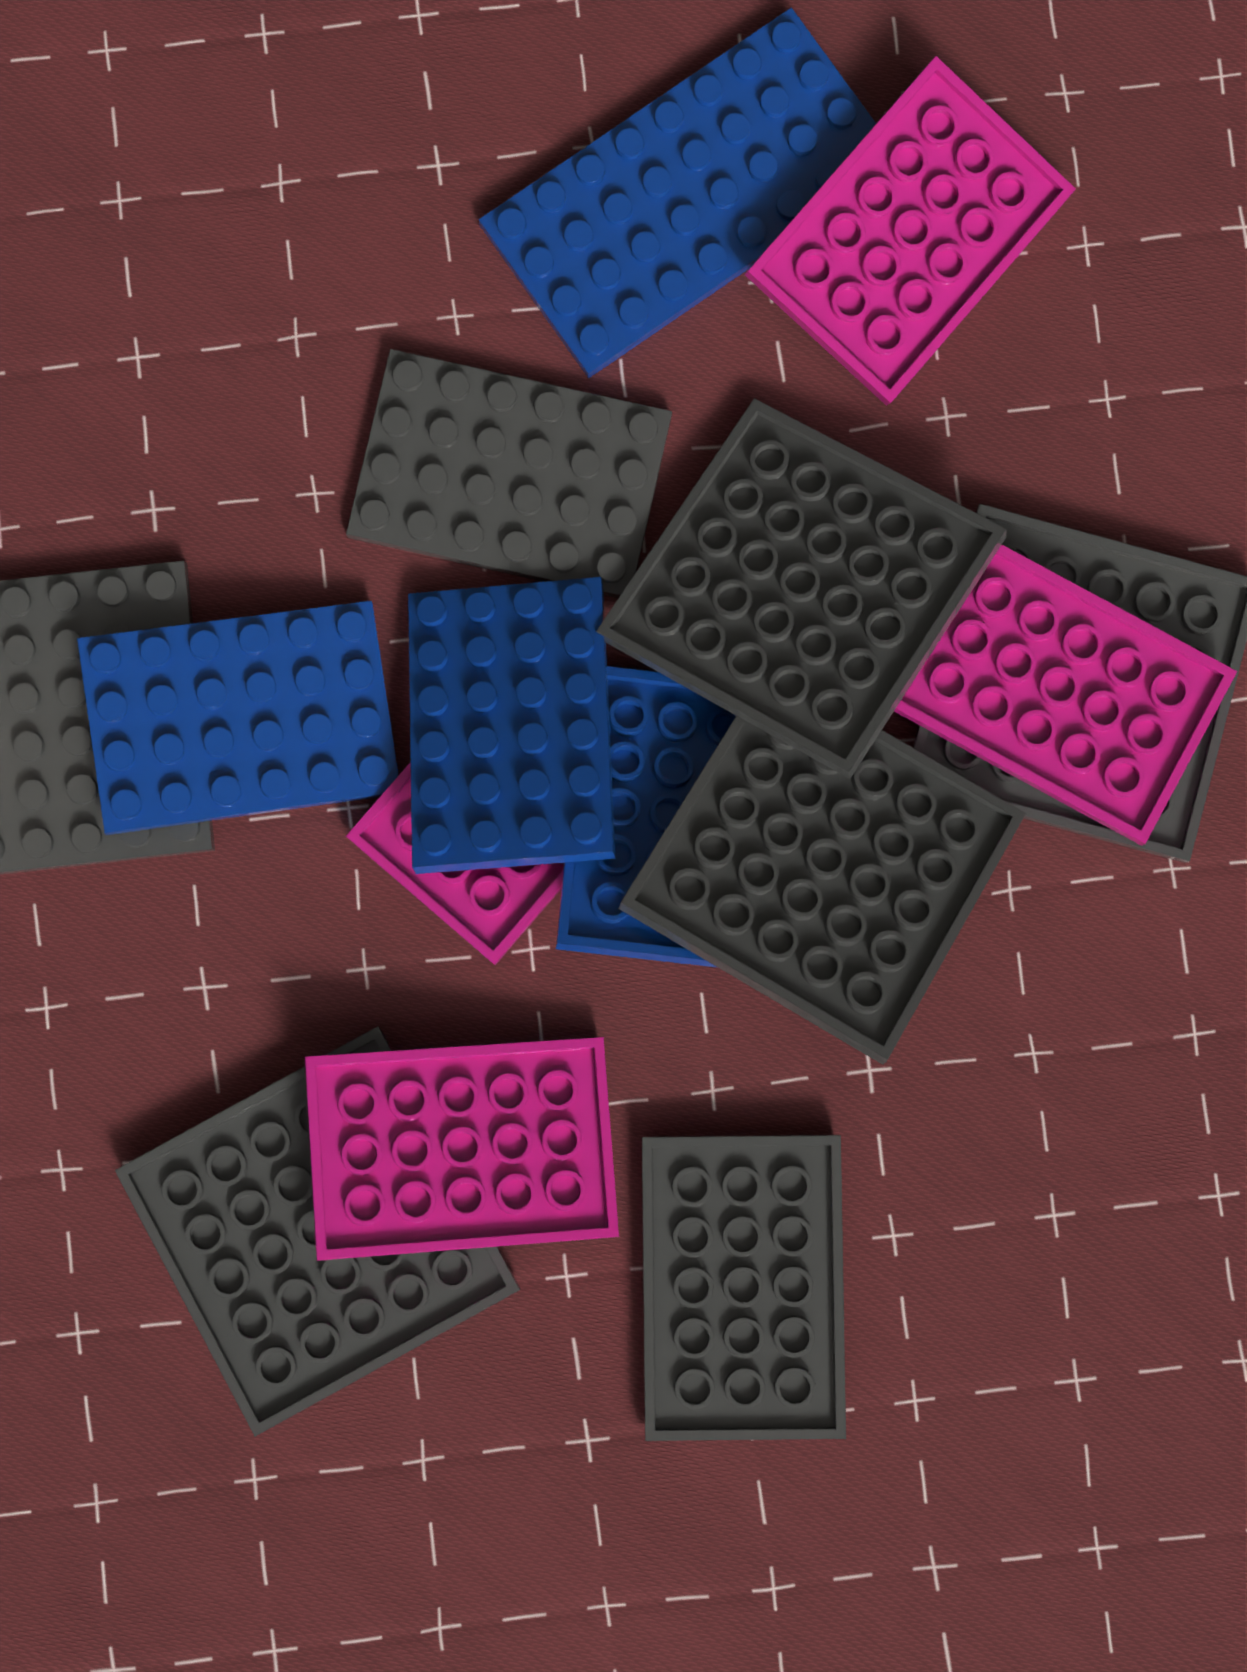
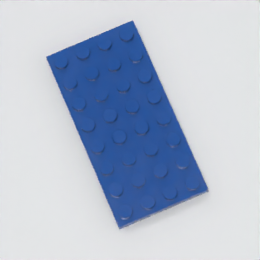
M791 7L479 219V226L589 379L747 271L874 127L876 122Z

